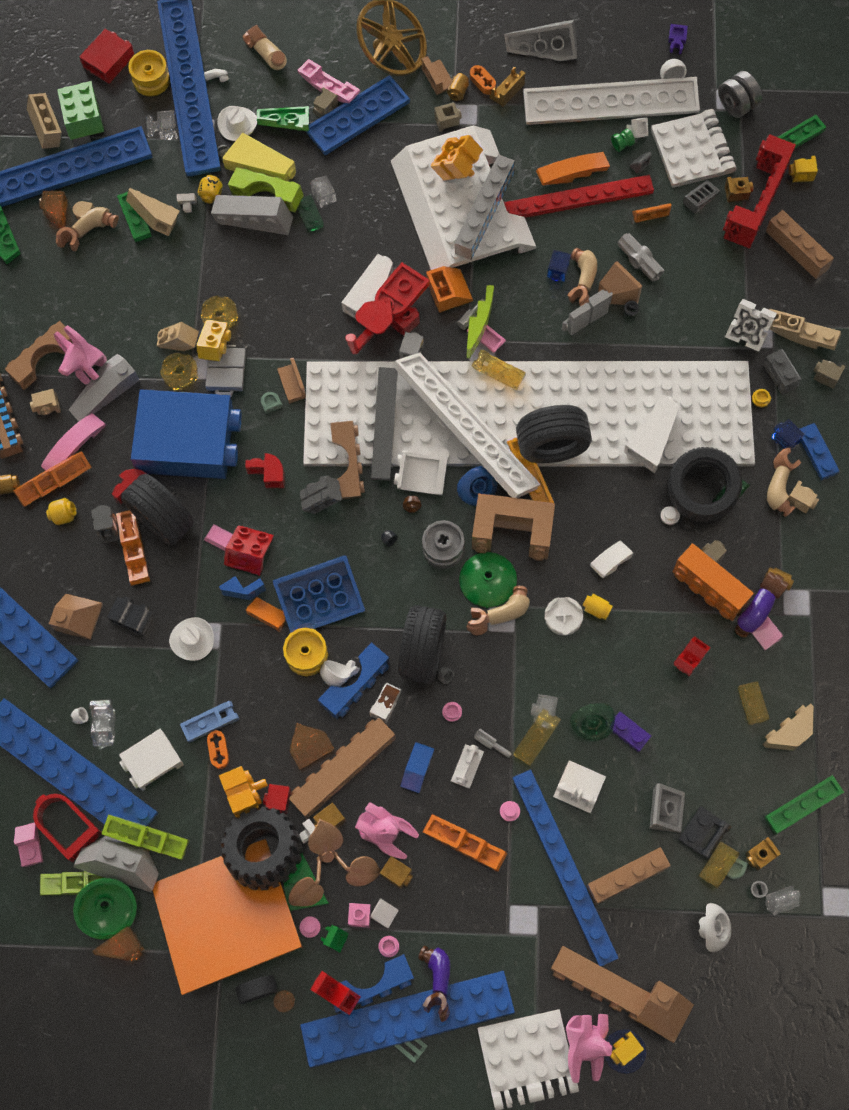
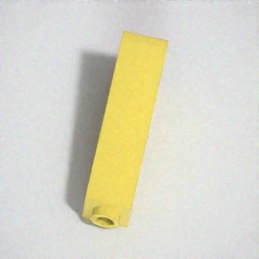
M243 132L222 158L224 167L235 171L236 167L246 168L252 172L264 173L270 177H279L284 181L293 179L296 174L295 162Z

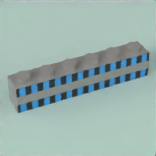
M501 155L497 156L454 243L455 254L472 260L515 172V160Z

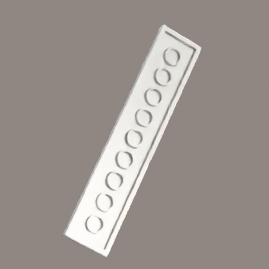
M697 77L527 88L523 90L526 125L699 113L700 111Z
M421 353L395 361L393 367L512 498H519L540 486L535 477Z

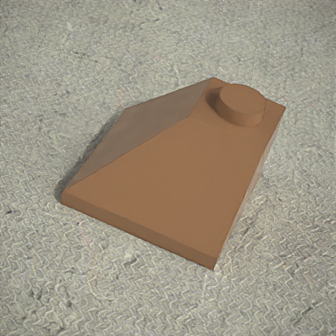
M617 261L600 281L598 292L601 290L608 291V293L612 292L610 304L625 305L628 301H635L638 304L642 285Z
M65 594L55 605L49 625L54 631L91 640L103 603Z
M658 981L655 983L636 1021L674 1043L694 1004L679 992Z

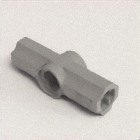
M626 233L620 238L617 245L627 254L634 268H640L652 282L657 281L664 274L665 270L654 260L647 246H641L630 233Z

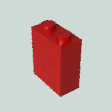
M104 29L79 58L83 68L109 84L129 63L130 59L134 56V51L129 41H124L115 32Z

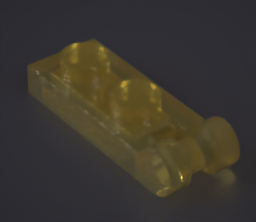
M480 350L478 359L472 363V367L475 370L515 390L519 388L526 376V372L490 355L485 350ZM484 361L489 363L488 366L483 364Z
M544 708L513 753L515 757L529 766L560 722V718L548 714L549 711ZM543 721L549 723L547 728L541 725Z

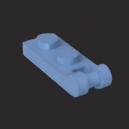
M227 701L181 723L180 726L187 741L190 743L214 730L238 721L239 717L232 709L234 707L232 702ZM226 712L227 716L221 718L220 713Z

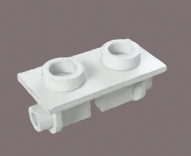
M465 744L451 782L470 789L484 751L479 750L475 745L468 746Z

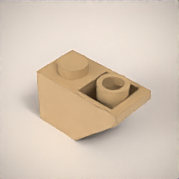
M179 322L160 330L156 346L187 351L195 348L199 331L183 322Z

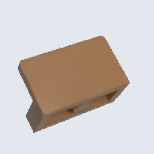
M428 56L422 58V70L436 95L447 91L452 79L441 60L431 63Z
M290 358L291 365L277 369L289 403L306 398L305 389L294 358Z

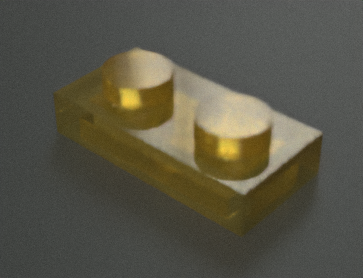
M758 681L739 685L738 690L749 725L768 721L770 718Z
M720 842L699 877L718 888L738 858L739 852Z

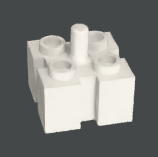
M742 299L734 315L738 320L734 319L725 337L738 343L741 339L747 341V347L760 351L768 335L764 330L769 331L777 313L763 308L761 311L756 310V304Z

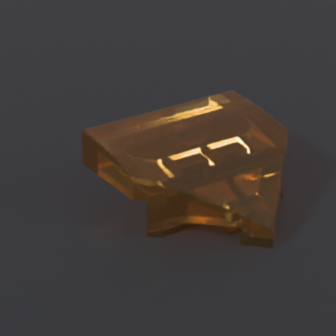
M296 723L294 736L290 744V753L299 769L335 750L324 731Z

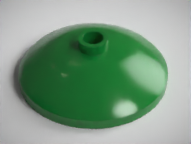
M486 552L476 554L466 561L460 572L459 583L463 595L472 604L483 608H494L506 603L509 597L513 595V588L517 585V575L508 559L497 553ZM489 573L492 577L486 578L485 575Z
M101 878L88 883L78 893L73 907L74 919L79 929L86 935L96 939H111L124 933L133 923L137 910L136 899L132 890L125 883L112 878ZM106 901L108 902V905L101 906V903Z

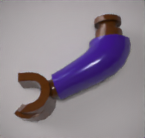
M771 571L768 573L753 601L738 617V625L735 627V632L739 636L747 637L749 632H755L764 623L775 600L780 598L789 585L783 580L784 577Z
M424 946L419 953L418 959L420 961L425 960L428 968L433 972V994L427 997L422 1006L424 1011L429 1013L433 1006L440 1005L438 1014L441 1022H444L450 1014L446 1000L450 978V959L441 948L429 950L427 946Z

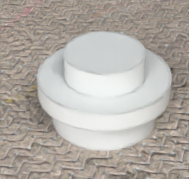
M668 506L661 511L660 517L665 524L674 525L678 522L680 513L675 507Z

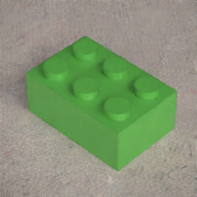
M91 81L57 89L64 124L70 140L104 132L97 97Z

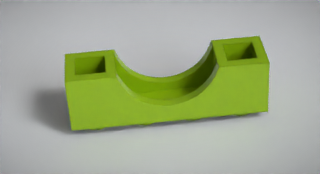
M236 167L228 183L232 195L252 196L261 191L271 192L275 197H281L289 211L292 212L296 211L303 197L301 186L298 183L284 181L279 177H270L264 173L252 172L246 168Z

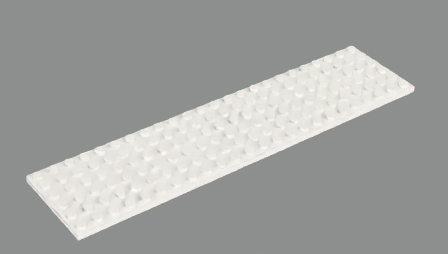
M428 361L508 449L507 441L517 438L516 426L526 414L554 405H573L581 408L588 416L592 436L589 448L574 458L555 463H537L538 466H643L624 453L625 445L664 395L675 399L680 407L659 466H673L681 455L698 447H713L714 449L722 450L727 455H730L738 466L755 465L748 361ZM307 362L304 466H349L347 451L341 446L333 444L330 423L353 421L354 425H358L359 436L356 437V444H360L361 455H357L358 463H362V466H372L379 367L394 368L393 364L395 362ZM398 373L391 466H397L398 454L402 455V451L439 457L445 456L448 457L447 466H483Z

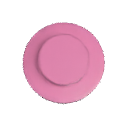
M456 702L445 704L442 709L443 717L450 722L459 720L462 715L461 706Z
M507 801L502 804L500 815L505 821H515L520 815V808L515 802Z
M306 917L301 921L300 931L305 937L313 938L320 932L321 926L315 917Z
M385 936L380 940L378 948L383 956L393 957L399 951V943L396 938Z

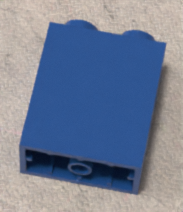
M140 390L131 461L134 468L142 470L146 474L226 479L227 466L236 467L238 445L230 444L231 431L240 432L241 409H233L230 395Z

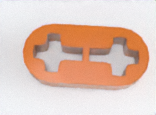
M475 65L470 69V80L482 93L490 95L492 89L496 88L495 79L480 65Z
M214 730L207 737L210 761L215 768L223 769L229 763L227 742L221 731ZM216 735H217L219 738H222V740H220V741L218 742V743H219V747H218V748H216V745H215L214 742H211V740H214V739H215L214 736H216ZM217 752H220L221 756L225 757L222 760V764L215 761L218 758Z

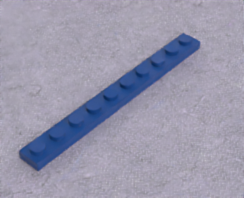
M531 769L513 777V782L597 964L604 966L617 960L616 951Z

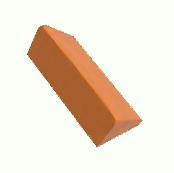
M671 203L632 211L634 221L637 223L669 216L672 205Z
M258 597L246 609L248 615L279 632L286 623L283 611Z

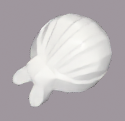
M678 59L666 61L660 70L661 79L684 78L687 72L686 66Z
M326 660L321 665L320 674L327 685L340 687L349 678L356 675L360 668L355 666V662L349 660L346 666L338 662Z

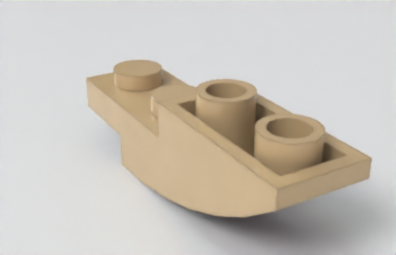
M769 309L777 313L770 328L771 331L810 348L817 349L820 346L835 350L841 336V331L805 322L804 317Z

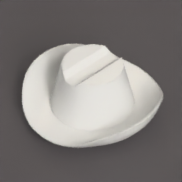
M228 106L218 116V128L226 139L236 141L242 132L249 136L255 130L257 117L247 108Z
M202 618L186 619L173 629L169 639L170 647L177 656L190 661L200 660L212 650L214 644L213 630L210 624Z
M709 903L706 905V916L699 920V934L702 938L706 939L707 950L717 952L723 949L730 940L731 922L726 912L719 905Z

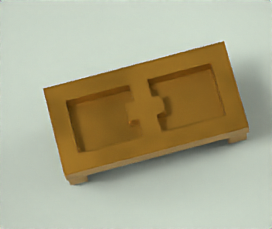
M513 67L511 74L497 89H492L490 98L504 107L524 86L525 72L521 71L518 75L516 67Z

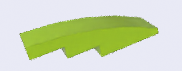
M487 285L486 301H478L477 317H469L467 358H471L486 330L492 309L494 286Z
M109 814L102 831V835L181 860L184 858L189 843L188 839Z
M87 871L40 874V896L75 895L88 883L105 877Z

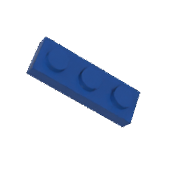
M813 423L798 429L796 433L820 479L824 480L837 475L840 471L816 424Z

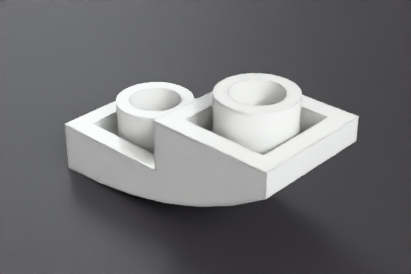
M620 540L591 562L590 566L604 578L616 571L618 565L632 558L633 552Z

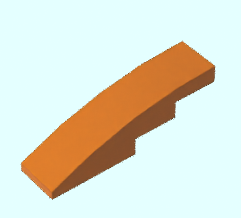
M604 152L561 160L538 168L536 172L542 185L570 183L575 178L588 177L592 172L607 171L610 165Z
M82 451L17 487L13 492L22 506L25 507L57 487H62L90 469L91 465Z
M130 510L116 513L130 584L132 586L150 581L137 518Z
M433 814L423 830L424 834L497 872L507 855L506 851Z

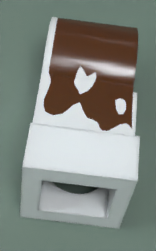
M386 683L376 703L370 710V716L375 719L380 718L384 723H387L397 704L401 689Z

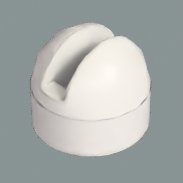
M79 707L71 713L72 722L75 724H82L88 721V713L83 707Z

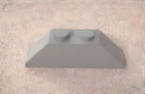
M108 836L82 848L74 864V868L105 878L116 879L151 893L159 876L148 849Z

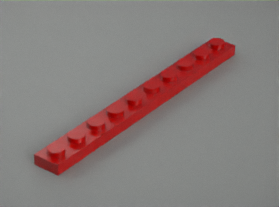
M650 175L507 201L504 202L508 213L526 218L653 194L654 188Z

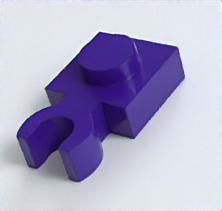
M670 25L668 40L671 43L670 53L673 52V48H678L679 54L682 53L683 44L686 43L688 26Z

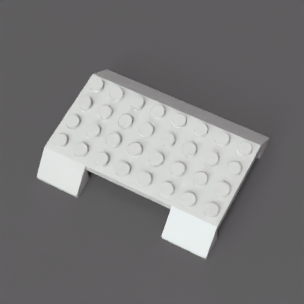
M473 125L406 146L391 160L430 270L442 266L453 268L514 248L518 249L519 254L536 249L525 217L508 213L501 199L472 260L455 254L454 243L491 170L489 164L494 163L497 156L500 155L491 131ZM470 135L483 149L479 160L472 164V170L475 174L472 177L467 176L466 178L443 180L430 167L437 155L441 154V148L447 138L457 137L459 139L461 136Z

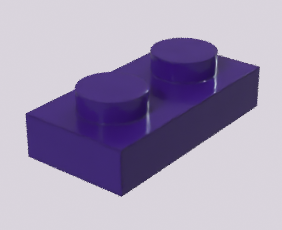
M619 712L607 727L638 753L651 738L649 733L622 712Z

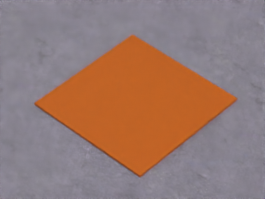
M266 839L250 844L246 850L245 860L261 862L268 859L271 853ZM222 856L155 883L153 893L182 995L302 947L281 883L276 888L269 886L268 890L263 891L260 887L257 890H252L248 886L244 887L238 880L233 878L226 868Z

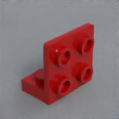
M238 525L225 547L224 565L260 575L263 570L264 556L273 540V535Z

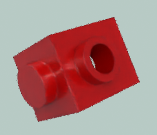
M411 307L402 316L393 318L392 327L403 336L406 332L410 333L420 323L418 310Z
M269 784L268 793L264 794L263 805H266L265 807H268L270 811L272 808H275L280 813L287 814L291 793L290 787Z

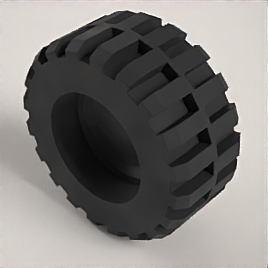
M261 807L260 810L252 808L249 813L242 812L239 814L240 817L237 820L234 818L230 822L231 827L225 829L224 835L226 837L221 839V856L233 878L238 880L244 887L248 886L252 890H257L260 887L262 891L268 890L269 886H273V888L280 886L279 883L281 881H288L290 879L288 876L297 871L296 864L301 863L302 857L300 854L303 853L302 840L292 821L286 814L280 813L275 808H272L270 811L268 807ZM264 835H273L279 838L276 851L268 859L261 862L245 860L246 850L256 838Z

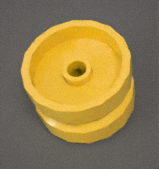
M143 50L136 53L130 59L129 72L133 85L139 93L145 96H155L163 93L168 88L170 76L166 60L162 54L154 50Z
M300 628L291 632L285 639L283 646L284 657L293 672L301 676H312L320 672L321 665L324 661L328 660V650L326 642L319 632L310 628Z

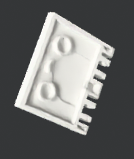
M713 109L705 110L701 114L651 126L653 138L672 188L730 174L737 170L732 156L718 158L728 154L730 150L727 147L724 134L721 133V127H713L719 123Z
M560 1009L477 1028L495 1110L504 1109L500 1091H504L507 1108L512 1107V1099L508 1089L517 1088L518 1101L520 1105H524L525 1100L521 1086H526L530 1103L545 1100L541 1085L543 1081H545L549 1099L554 1098V1090L550 1080L558 1078L560 1093L562 1096L567 1095L563 1079L565 1076L570 1094L579 1092L578 1084L572 1082L568 1067L569 1047Z

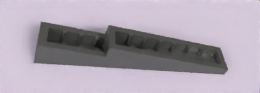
M379 367L371 480L390 481L398 371L395 368Z

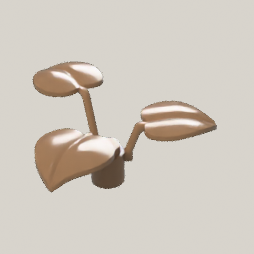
M319 819L316 828L308 840L309 849L319 855L316 858L317 878L315 882L310 877L299 880L289 894V904L294 906H312L321 900L324 890L318 884L320 883L322 861L328 863L336 858L342 867L349 871L345 878L353 886H364L371 883L379 876L381 869L374 859L366 856L356 858L348 867L338 856L337 852L334 851L339 849L343 843L341 832L332 824Z

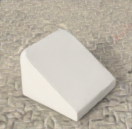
M380 899L370 918L389 928L399 910Z

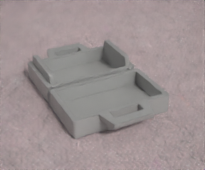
M601 290L588 299L589 303L571 312L569 318L562 322V330L568 331L570 335H573L589 323L607 314L613 293Z
M226 345V353L222 354L220 361L208 360L205 385L207 391H215L218 395H230V397H232L233 391H243L246 360L245 348H236V345Z

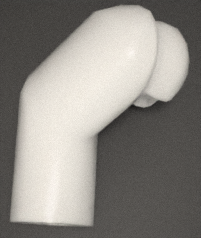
M213 69L204 72L206 81L217 77L220 78V82H225L229 79L226 70Z

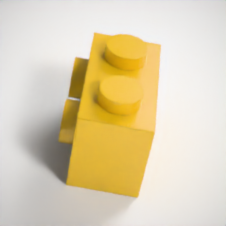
M206 320L196 345L199 359L221 360L222 354L226 353L227 341L231 339V331L228 330L227 322Z

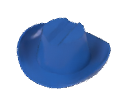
M478 466L469 470L459 480L457 492L462 501L476 507L478 493L495 495L498 482L483 466Z

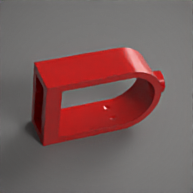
M43 794L36 800L33 813L35 825L72 863L77 859L82 848L95 842L102 835V832L67 797L61 794H49L47 796ZM53 802H66L89 826L67 849L57 841L43 824L44 810Z

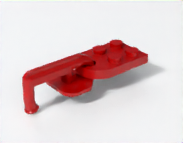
M401 262L378 289L375 301L365 302L356 312L357 322L366 329L357 340L354 334L346 335L345 339L351 353L354 355L358 354L374 334L384 333L392 324L393 318L405 314L431 284L430 280Z

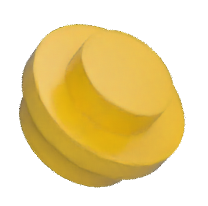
M765 389L756 390L752 395V402L758 407H766L771 401V396Z

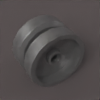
M740 71L731 79L722 83L718 88L721 104L735 118L742 117L762 102V92L759 84L746 71Z
M436 521L429 525L424 531L422 538L423 554L427 562L441 569L451 568L458 564L464 553L465 541L463 532L459 526L450 521Z

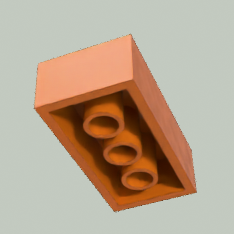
M693 543L679 557L673 569V573H675L674 575L679 581L687 583L694 593L704 597L708 605L715 606L724 618L732 621L746 607L754 594Z

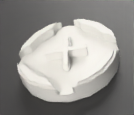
M559 597L548 604L545 609L544 619L547 627L552 632L566 636L573 634L580 628L583 622V611L574 599Z

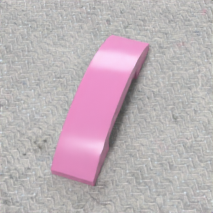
M309 59L297 70L308 83L320 92L322 87L336 94L339 102L350 103L360 93V89L348 82L345 84L323 72L320 65Z
M93 413L86 416L56 443L41 467L44 470H48L73 456L90 437L95 438L106 424Z

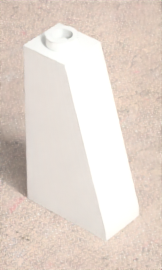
M379 254L376 255L341 302L343 312L356 319V312L365 302L375 301L376 292L393 273V262L390 258Z
M664 395L625 445V454L654 473L658 469L680 407L675 399Z

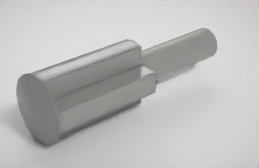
M478 304L472 310L469 309L457 322L461 329L465 330L469 326V317H477Z
M482 729L476 732L474 739L489 749L493 747L510 758L512 753L497 744L495 738Z

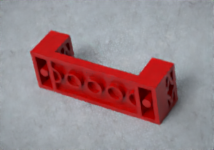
M770 134L766 141H762L756 157L758 161L756 168L772 175L769 177L766 188L763 190L760 201L753 212L737 205L733 212L729 211L723 227V231H725L724 239L749 249L751 248L790 163L796 144Z

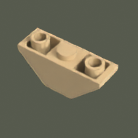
M809 704L807 707L802 705L794 712L796 716L793 719L788 717L780 724L781 729L777 732L773 729L765 736L767 740L763 744L764 747L793 751L813 734L814 706L812 704Z

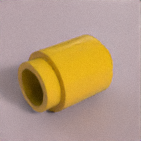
M592 594L591 597L587 596L582 605L585 607V612L605 620L613 607L608 601L595 594Z

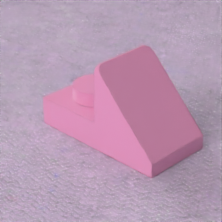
M35 823L16 827L14 845L18 846L21 866L28 867L43 863L38 829Z

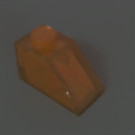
M43 191L42 198L39 199L40 209L43 210L45 216L58 229L64 228L68 204L64 191Z
M127 926L94 949L93 953L100 957L134 961L141 956V951L144 950V947L132 928Z

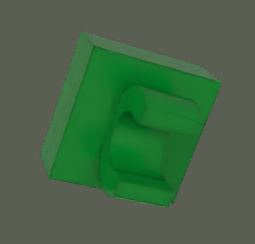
M334 925L326 927L325 929L329 932L326 938L321 937V941L327 947L340 953L349 933Z

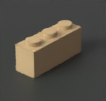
M46 93L28 95L27 111L42 149L60 147L62 132Z

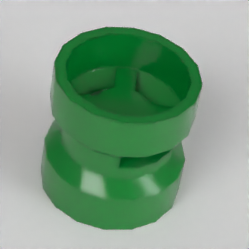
M626 128L620 134L612 135L611 142L615 150L620 152L626 146L634 145L635 138L632 131Z

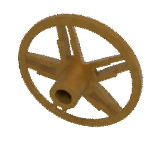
M373 0L361 10L357 19L359 44L367 58L378 69L390 75L405 76L413 73L422 65L421 59L426 56L427 50L425 34L416 16L406 6L395 0ZM383 5V26L364 17L369 9ZM394 8L406 15L415 28L397 30ZM362 28L377 38L373 42L374 56L371 55L366 47ZM410 32H417V34L409 35L406 37H403L402 35ZM419 38L420 53L416 63H414L403 43ZM392 51L400 63H403L407 69L393 70L385 67L381 62ZM379 54L382 55L380 60L377 61L376 59L378 58Z

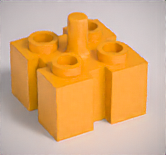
M470 135L461 136L459 139L457 137L447 138L441 148V154L436 156L430 167L443 180L460 179L467 176L472 177L475 174L472 170V164L479 160L483 149Z
M242 766L219 775L232 812L237 819L240 817L239 814L242 812L249 813L252 808L260 810L259 805L262 802L257 790L268 786L265 779L254 783L249 771H244Z

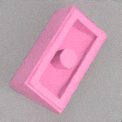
M769 617L755 632H751L764 650L770 648L783 637Z

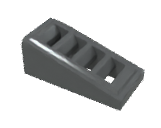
M706 180L684 197L683 204L696 214L716 197L720 190Z

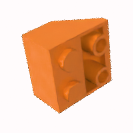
M442 266L426 272V278L431 283L428 287L439 312L473 301L460 269Z

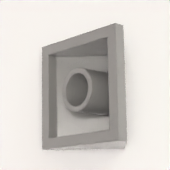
M660 783L656 784L653 789L649 829L681 833L684 792Z

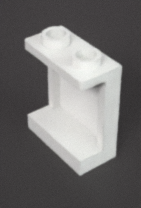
M402 451V455L398 454L397 466H400V471L395 474L394 484L400 490L442 495L448 457Z
M161 728L119 754L122 759L119 763L125 772L129 771L131 773L130 781L135 788L139 787L142 791L146 789L145 786L175 767L179 769L184 765Z

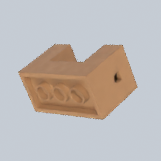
M478 493L472 534V549L479 553L491 552L494 527L532 532L529 557L539 561L548 559L555 503Z

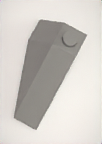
M574 20L504 34L506 49L510 53L537 56L556 61L577 58Z
M116 354L97 371L99 377L96 380L91 379L69 408V411L78 422L91 413L95 414L139 381L135 370L120 355Z

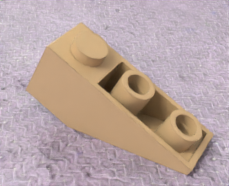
M129 188L126 201L152 229L169 236L177 221L179 210Z

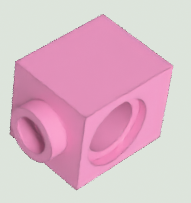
M349 903V927L370 928L371 905Z

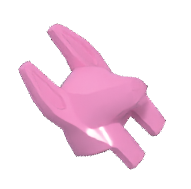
M68 325L64 328V331L70 337L73 344L57 331L54 337L65 352L64 360L58 371L65 376L75 372L78 379L85 385L91 380L83 370L92 380H96L99 375L92 366H103L107 361L106 356L99 349L87 343L80 334Z
M369 802L365 808L366 812L359 816L355 826L359 830L361 838L375 844L383 853L389 856L406 859L407 855L392 843L397 838L399 831L416 839L419 834L404 819L393 816L383 807H377Z
M598 1014V1026L592 1025L591 1015L573 1016L566 1026L570 1045L568 1067L572 1082L579 1083L582 1061L591 1062L592 1080L599 1081L604 1066V1056H611L612 1045L605 1041L609 1032L608 1015Z

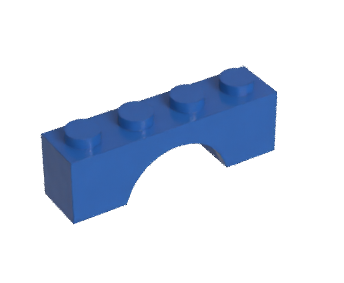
M372 642L358 656L362 666L361 675L354 684L343 688L331 685L318 699L319 704L336 720L340 716H345L350 709L349 706L353 702H358L363 696L362 692L366 688H371L376 682L375 678L380 673H385L390 666L389 657Z
M403 954L385 962L382 979L371 988L359 989L352 986L347 980L340 983L361 996L356 1005L361 1004L363 1007L372 1003V998L378 995L384 998L392 994V989L400 987L401 990L412 985L411 981L414 980V977ZM334 1006V1009L337 1014L340 1012L342 1013V1016L347 1014L341 1009Z

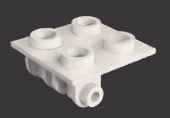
M568 761L553 797L591 813L606 776Z

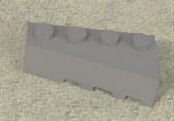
M216 195L211 211L212 216L219 224L289 235L293 219L292 214L281 197Z

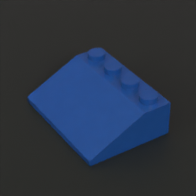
M346 555L272 580L290 632L300 628L315 629L365 611Z

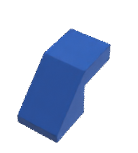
M236 576L219 586L224 596L251 600L266 591L260 578L245 588L241 586Z
M415 743L400 787L420 793L425 774L431 763L434 748Z

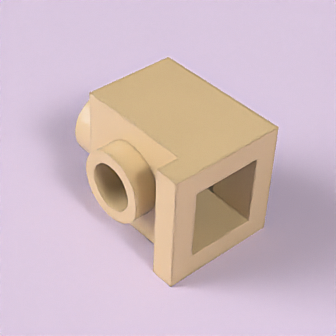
M53 389L31 394L33 401L30 402L33 413L37 412L38 415H47L52 411L61 413L58 397Z
M798 481L788 501L790 505L807 513L809 508L814 509L819 499L816 498L817 494L812 489L801 486L802 482Z

